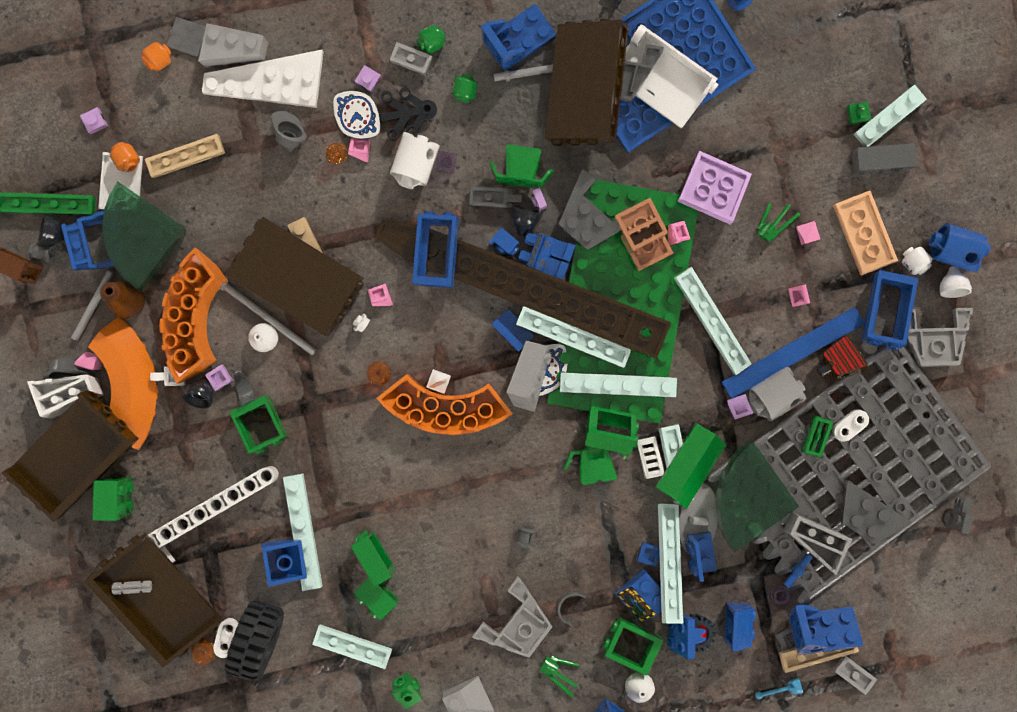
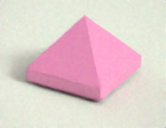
M806 284L788 289L792 307L810 303Z

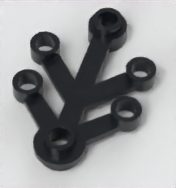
M403 87L399 91L401 99L408 100L416 106V108L409 109L393 98L389 91H383L380 95L382 102L390 104L398 111L379 114L380 122L399 119L394 128L389 129L387 132L388 138L391 141H396L409 119L413 116H418L414 124L406 128V133H409V130L414 128L416 131L412 135L416 137L424 121L434 118L437 114L436 104L431 100L421 101L411 94L409 88ZM404 91L409 92L406 97L402 96V93ZM388 94L390 95V98L388 100H384V95ZM426 106L431 108L429 112L424 111ZM396 132L397 135L396 137L392 138L390 137V133Z

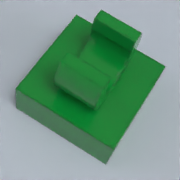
M868 101L847 106L850 125L871 120Z

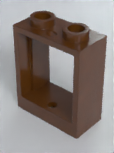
M0 247V273L18 281L36 284L43 266Z

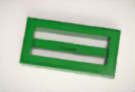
M813 415L801 452L821 458L834 421ZM826 423L817 452H814L817 442L819 441L821 435L820 433L823 424Z

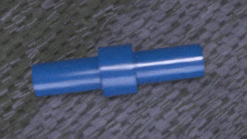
M806 553L798 565H794L791 569L793 572L784 582V585L791 588L798 577H802L805 573L804 569L813 558L811 555Z

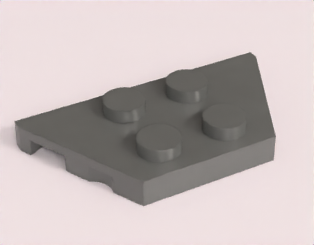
M848 480L845 481V498L842 501L843 511L841 512L840 522L876 545L911 524V521Z

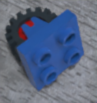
M683 614V624L667 623L668 649L686 659H695V651H706V647H711L709 643H714L715 640L712 639V636L716 637V633L712 631L716 630L715 626H712V621L699 614H690V617Z

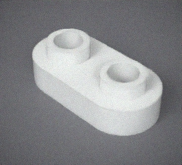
M853 410L833 426L832 434L834 438L844 442L853 438L868 425L869 417L867 413L862 410ZM859 416L862 418L861 423L857 422ZM844 428L847 430L846 435H842V429Z
M227 618L221 622L217 631L213 650L220 658L227 657L231 640L239 624L233 618ZM231 625L233 630H229L227 626ZM223 643L228 645V649L223 648Z

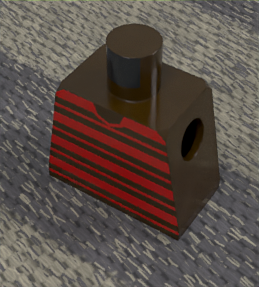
M846 335L823 353L822 360L824 364L816 367V370L821 377L831 373L837 381L866 371L868 363L849 335Z

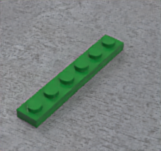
M0 193V213L91 216L95 214V196Z

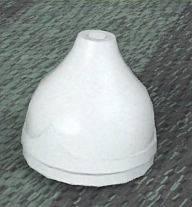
M950 267L948 273L940 282V295L942 297H963L972 291L969 279L957 267Z
M267 323L255 325L248 335L250 345L259 352L272 350L278 342L276 329Z
M640 672L631 674L625 683V691L628 697L637 703L648 701L655 692L652 678Z

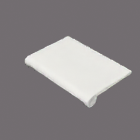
M103 152L98 209L107 211L131 210L139 213L143 156H139L140 162L134 171L126 172L119 171L111 160L110 153Z

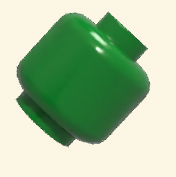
M430 25L419 31V39L416 40L421 51L424 50L427 54H432L444 47L446 37L440 27L437 28L435 25Z
M462 73V77H455L451 94L455 96L454 100L466 103L474 100L478 82L473 80L472 75Z

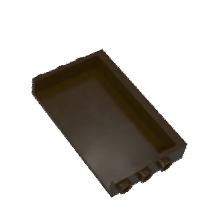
M600 19V21L595 22L583 20L582 23L567 21L565 24H558L545 139L550 141L552 145L563 146V143H568L572 146H579L580 143H586L587 145L596 146L598 143H616L629 26L622 20Z
M262 217L261 220L258 219L253 227L255 230L251 236L249 235L243 243L244 248L235 255L233 259L234 264L226 276L324 336H329L335 325H339L343 320L344 310L346 308L349 309L354 301L352 297L355 292H359L362 289L364 278L265 217Z
M88 389L78 393V399L12 467L2 472L8 482L14 484L24 497L33 502L35 507L53 522L61 518L94 485V481L100 479L139 440L127 427V424L123 420L118 419L113 414L112 409L104 405L98 399V396Z
M145 532L141 536L136 534L128 541L129 545L125 548L119 547L112 553L113 557L110 560L107 558L102 560L97 565L98 569L91 573L84 582L163 668L177 656L181 658L185 655L190 646L198 645L207 633H214L219 628L218 624L221 617ZM141 581V583L143 581H152L151 592L143 593L140 591V593L123 594L121 592V594H112L111 587L113 583L122 582L124 584V582Z

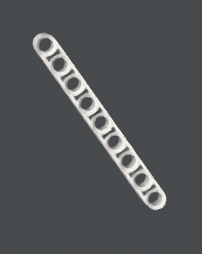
M267 466L156 529L148 534V536L159 548L163 547L275 482L279 475L278 470L273 466ZM265 471H269L271 473V480H267L264 477ZM249 480H251V481L254 482V484H255L254 490L249 489V487H248V481H249ZM232 490L238 493L237 499L232 498ZM215 500L221 502L220 509L215 507ZM199 509L203 510L205 514L204 519L199 517ZM182 519L187 521V528L182 526ZM166 529L171 532L170 538L165 535Z

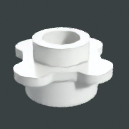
M364 313L362 316L358 315L354 320V331L363 332L367 327L370 319L366 318Z

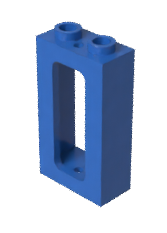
M424 211V214H418L412 284L417 286L454 288L459 219L457 216H454V213L444 212L443 215H435V212ZM433 225L448 227L444 278L426 277L430 227Z
M882 270L874 274L862 335L863 341H867V344L873 346L885 345L891 350H899L906 346L918 278ZM883 285L897 287L901 291L893 336L891 338L874 333Z

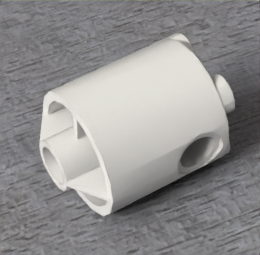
M403 132L390 174L395 177L400 186L408 189H413L417 185L427 186L440 145L428 142V138L425 136L417 135L416 138L412 134Z

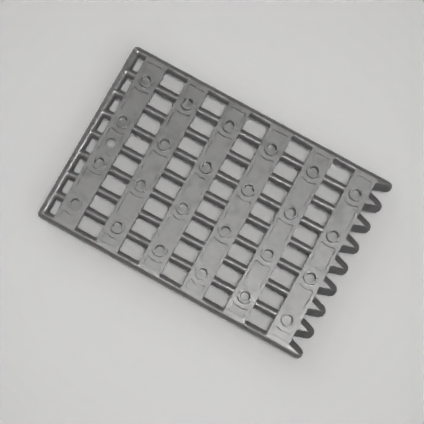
M884 345L865 359L868 367L875 363L881 371L868 382L861 373L835 381L707 476L710 482L724 479L723 484L718 489L720 497L725 498L735 494L736 497L729 506V510L732 513L747 511L740 523L743 528L747 529L756 525L759 527L752 536V541L755 544L766 541L770 542L763 552L764 558L770 560L781 557V560L775 567V573L778 575L793 572L791 569L794 565H798L806 553L809 554L805 548L801 550L794 542L795 539L782 526L787 522L790 513H796L839 532L846 526L839 521L831 527L825 520V517L838 508L843 511L842 501L845 498L846 489L844 480L857 470L860 471L865 479L856 486L864 490L870 485L876 493L873 496L874 498L882 501L883 504L911 521L910 525L876 545L858 533L852 535L849 548L861 539L868 548L855 558L847 550L837 575L833 573L824 581L817 574V571L824 567V565L819 561L813 565L809 563L804 569L805 573L802 577L799 576L791 588L786 586L790 591L804 588L797 599L799 605H805L991 467L990 462L905 347L897 350L901 355L898 359L892 350ZM905 363H907V365L913 371L911 374H909L903 367ZM886 378L892 388L878 397L872 387ZM917 378L924 386L921 390L914 382ZM844 385L850 395L838 404H835L830 394ZM897 394L903 403L889 412L883 403ZM929 394L935 401V404L931 405L926 395ZM853 401L858 404L862 411L867 413L869 421L872 423L870 428L860 435L856 434L849 441L837 440L842 448L829 458L824 452L821 458L801 452L810 424L805 427L799 417L811 408L815 410L819 417L834 421L826 445L835 439L832 434L833 426L845 417L841 410ZM909 409L914 419L901 428L895 418ZM940 409L947 418L944 421L937 413ZM925 411L929 413V416L926 419L923 417V413ZM860 416L857 418V422L862 419ZM920 424L926 434L912 443L906 434ZM952 425L958 432L956 436L948 428ZM844 428L842 429V435H846L847 430ZM782 430L788 440L774 450L768 440ZM878 432L884 441L870 451L864 441ZM931 440L937 447V450L924 459L918 452V449ZM820 441L817 442L814 452H817ZM961 441H964L969 447L967 452L960 444ZM794 446L800 455L785 465L779 456ZM889 447L895 457L881 466L875 457ZM752 453L758 462L743 473L737 463ZM847 454L853 464L839 473L833 464ZM943 456L949 465L935 474L929 465ZM973 456L980 462L981 465L979 467L971 459ZM805 461L811 471L799 480H796L790 471ZM901 463L907 472L895 481H892L887 472ZM763 468L769 478L754 488L748 478ZM954 471L960 481L946 490L941 480ZM817 477L823 486L808 496L802 487ZM912 478L918 488L904 497L898 488ZM775 484L780 494L765 503L759 494ZM828 492L834 502L819 511L813 502ZM924 494L930 503L915 512L910 503ZM786 499L792 509L777 519L771 509Z

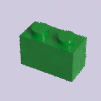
M369 577L354 591L356 600L360 604H365L369 608L368 612L370 615L378 618L380 621L399 602V599L383 582L374 587Z

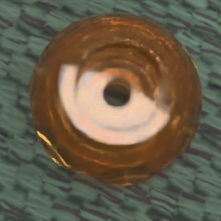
M332 143L328 146L325 153L327 161L335 165L345 162L349 155L347 147L342 143Z
M376 361L367 369L368 380L375 385H383L390 379V368L386 363Z
M202 640L198 645L193 646L191 650L193 660L201 665L213 661L215 658L214 645L207 640Z

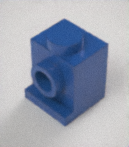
M502 227L489 241L491 246L497 245L495 249L502 255L506 253L508 256L513 257L519 250L517 247L519 242Z

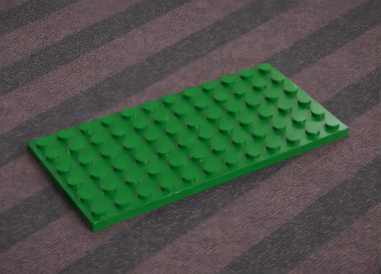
M596 180L584 194V197L611 221L614 222V216L623 212L626 207L629 209L651 198L667 231L668 225L685 221L690 239L671 245L672 255L640 271L636 269L621 239L622 231L612 235L589 250H586L576 241L569 283L671 322V325L657 359L631 349L624 368L558 342V344L565 346L567 351L560 355V361L564 364L568 363L567 371L558 372L556 379L560 382L561 373L669 377L683 299V292L674 277L688 269L698 210L678 202L680 194ZM648 328L640 331L643 339L651 337ZM559 386L557 389L549 392L547 403L590 411L591 406L636 414L637 420L661 424L665 397L560 392Z

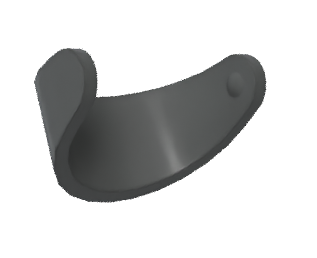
M242 371L234 372L236 389L243 406L255 400V393L246 375Z
M572 590L564 593L557 603L560 619L570 626L573 623L562 616L560 607L563 601L570 596L577 595L587 598L585 594L579 591Z

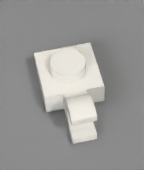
M164 367V372L150 373V381H164L165 386L186 385V381L177 384L168 367Z

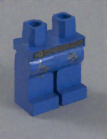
M527 233L524 243L533 246V250L531 253L521 250L518 260L530 268L563 280L576 245L562 242L541 233L538 235Z

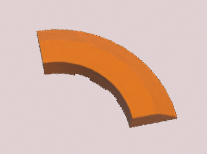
M194 248L179 264L180 268L175 276L171 277L170 281L172 282L168 292H165L162 302L164 308L162 319H160V333H162L163 345L161 346L167 357L166 364L177 384L204 372L217 361L208 342L207 316L215 294L227 279L219 267L197 248Z
M117 317L98 332L88 348L99 357L108 373L111 385L110 408L113 414L118 419L123 420L127 427L139 438L132 447L140 450L151 430L150 427L156 415L158 385H156V381H150V373H156L145 344L141 342L137 333L122 318Z
M406 374L377 397V400L389 412L405 423L421 430L438 434L459 435L478 432L498 424L513 414L489 383L483 388L468 394L444 395L426 389L416 382L410 374Z

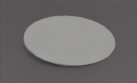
M704 483L688 508L684 509L681 506L680 541L685 551V541H688L687 535L710 531L713 541L718 522L717 501L713 490Z

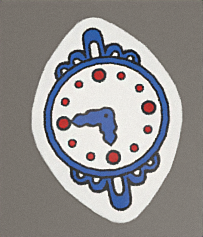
M347 91L339 93L334 97V115L338 126L344 134L360 139L378 135L380 131L379 113L370 96L357 91Z
M561 344L546 345L552 357L550 364L547 365L539 396L557 389L560 386V382L556 379L557 373L560 371L566 373L568 363L564 364L560 361V355L567 352L565 346Z

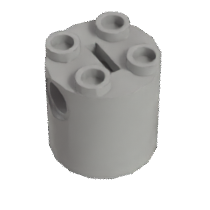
M789 367L779 370L750 388L749 403L756 415L773 421L805 401L806 396L803 393L805 387L800 380L796 381L794 379V374Z

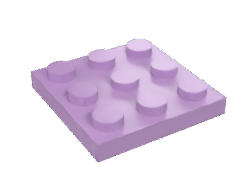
M699 151L678 202L731 225L752 174Z

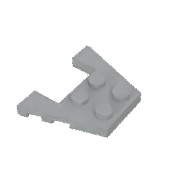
M955 308L952 310L954 328L917 329L916 311L913 309L907 341L919 367L958 366L961 364L966 343L965 336L969 330V319L973 313V308Z
M517 576L507 591L520 600L522 604L500 633H497L486 623L482 622L472 637L529 658L551 630L552 624L521 578Z

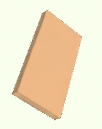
M871 191L833 205L860 275L898 261Z

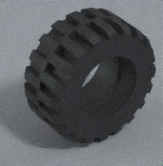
M258 600L251 601L239 620L227 652L225 671L229 675L251 682L261 679L271 659L284 620L282 608Z

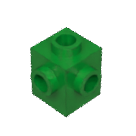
M409 673L392 681V697L396 702L399 701L405 710L422 700L420 684Z

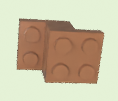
M651 198L614 216L623 233L621 239L638 271L673 254L665 238L668 231Z

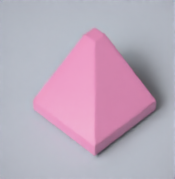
M351 138L348 154L368 162L370 139Z
M685 221L668 225V243L670 246L690 239Z
M815 221L796 227L801 245L820 240Z
M386 284L368 290L372 306L393 305Z

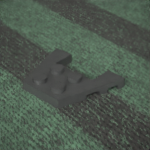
M646 44L641 64L625 60L621 101L632 103L663 53L664 47Z
M582 169L558 225L582 247L589 250L620 232L621 229L616 219L614 222L611 221L583 196L596 180Z

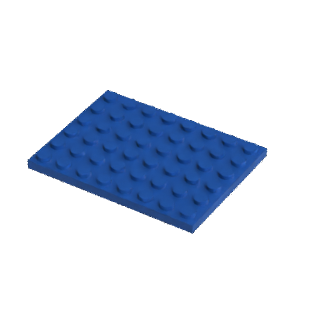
M649 0L620 19L629 26L627 46L630 44L636 30L643 25L718 78L716 83L719 85L712 94L708 93L698 107L756 70L713 0ZM635 96L632 103L620 100L616 137L625 151L629 153L672 125L673 122Z

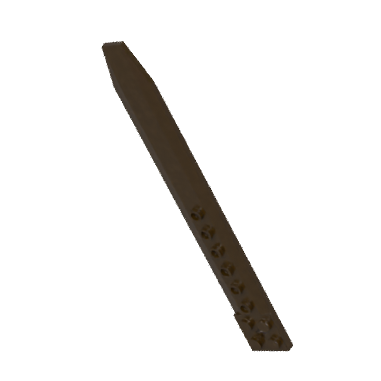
M381 220L375 238L405 260L414 263L417 224ZM430 229L427 269L444 275L448 235ZM459 239L457 240L455 280L657 359L671 322ZM648 328L651 337L643 339L640 331Z

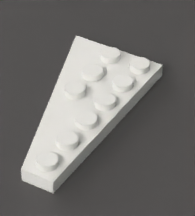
M317 50L204 73L202 93L317 108L324 52L323 50Z

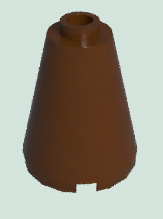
M107 282L101 287V297L107 309L116 317L131 318L140 313L145 305V295L139 285L134 282Z

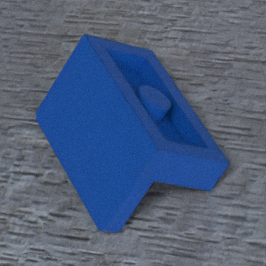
M506 310L492 323V326L519 352L524 347L525 342L530 341L534 335L528 329L516 325L518 318L510 310Z

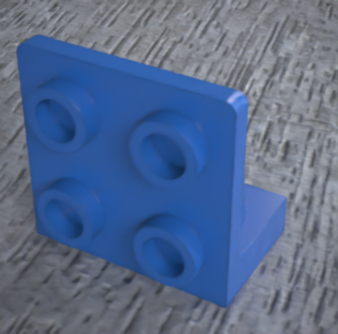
M710 531L687 535L688 541H685L686 551L690 553L691 559L688 560L689 571L700 582L704 581L703 573L717 571Z

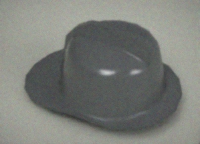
M276 111L272 114L271 120L275 128L276 142L286 147L288 152H292L294 148L298 147L307 138L300 121L296 116L286 111Z
M65 356L52 360L49 363L47 372L43 374V379H60L89 374L78 370L77 366L74 365L75 360Z

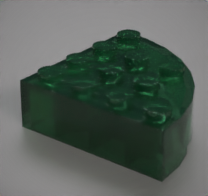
M118 181L109 194L102 222L103 239L107 253L122 277L141 293L187 231L184 226Z
M749 440L737 449L730 458L731 460L720 476L716 492V513L718 515L719 527L729 548L734 552L799 507L758 447Z

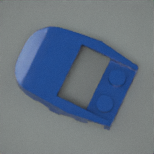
M131 210L100 211L88 217H81L77 219L76 223L68 226L65 223L61 225L73 270L111 268L138 259L145 253L148 247L149 239L145 223L140 215ZM106 223L115 259L93 263L84 227Z

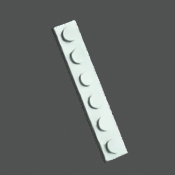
M690 267L674 277L732 373L737 375L751 365L750 360L693 268Z
M524 306L516 323L518 326L623 368L631 352V349Z
M581 373L560 374V392L676 397L677 378Z
M304 474L285 476L283 481L293 539L301 540L306 567L307 578L301 579L302 591L321 588L323 585Z
M658 504L662 623L683 624L679 505Z

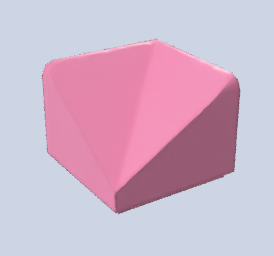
M85 352L75 361L74 365L90 370H99L102 367V362L96 354Z

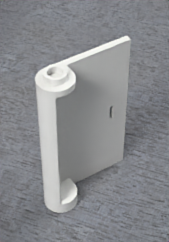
M641 25L626 48L625 60L641 64L646 44L664 48L663 53L636 96L682 129L708 93L712 94L719 85L716 83L718 78Z

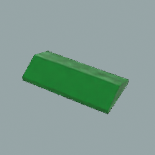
M695 423L655 488L684 509H687L723 452L726 444L716 434Z

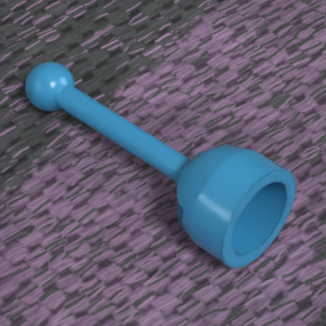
M797 677L789 680L786 687L766 692L758 691L755 693V697L762 699L763 696L787 690L792 694L803 693Z

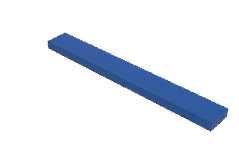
M853 307L753 363L737 375H732L723 380L721 383L730 399L779 370L789 367L865 323L857 309Z

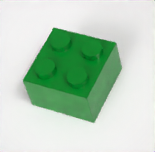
M106 477L94 481L93 520L117 521L131 515L134 509V503L131 501L134 491L132 477Z

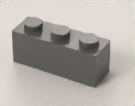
M915 143L858 147L851 151L853 174H860V177L870 176L876 172H879V175L891 174V171H898V174H904L917 167Z

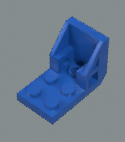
M536 3L507 23L504 19L486 22L481 26L482 40L502 70L510 69L555 39L557 35Z
M796 605L788 615L798 654L805 655L863 646L853 607L819 611L817 607Z

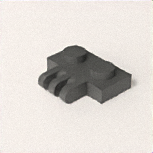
M962 497L956 498L954 508H949L945 514V527L966 534L970 533L974 515L969 514L972 505L971 500Z

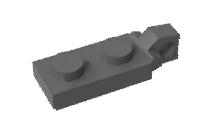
M470 186L469 206L507 209L512 208V204H522V195H515L513 190H508V188Z

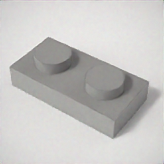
M396 42L390 62L426 76L433 58L431 55Z
M847 656L841 657L832 669L865 695L877 681L875 677Z

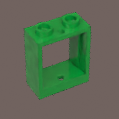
M264 395L229 412L249 454L255 452L258 455L267 450L266 446L273 444L275 447L283 443V438L288 436L269 395ZM265 405L279 435L255 445L242 416Z
M591 406L587 418L585 446L631 455L633 447L636 448L638 444V436H635L639 428V423H636V414ZM597 424L628 429V436L597 430Z
M365 530L354 538L355 542L351 545V548L373 586L376 587L391 578L396 569L373 530L369 533Z
M619 616L618 620H614L610 628L612 633L609 639L606 638L603 643L604 655L647 676L663 643V639L660 635ZM623 628L650 640L639 664L612 652Z

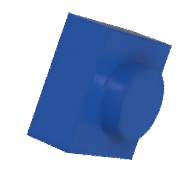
M642 541L637 561L656 567L660 556L659 547Z

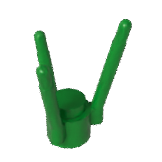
M771 203L768 204L761 222L756 228L759 230L757 235L767 242L774 240L779 233L800 216L799 212L796 213L776 230L775 226L791 207L790 204H787L772 224L770 222L765 224L772 206Z
M554 655L551 658L546 656L539 670L570 697H573L574 694L558 681L554 675L574 688H577V684L557 672L559 665L556 663L579 667V664L557 658Z

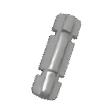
M141 581L124 582V584L122 582L113 583L111 587L112 594H121V592L123 594L140 593V591L143 593L151 592L152 581H143V583Z

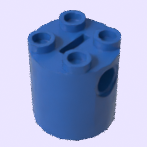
M949 223L942 225L938 232L932 234L929 240L932 260L977 272L980 269L981 261L984 255L987 256L989 254L991 245L987 244L986 235Z

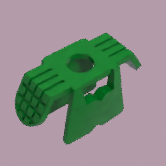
M506 145V175L498 174L493 161L489 162L496 183L509 186L542 189L554 171L550 169L541 180L535 179L541 161V149Z
M588 447L569 452L564 470L568 469L573 455L580 454V482L583 485L593 484L598 480L606 482L617 479L608 450ZM619 453L625 461L628 460L624 453Z

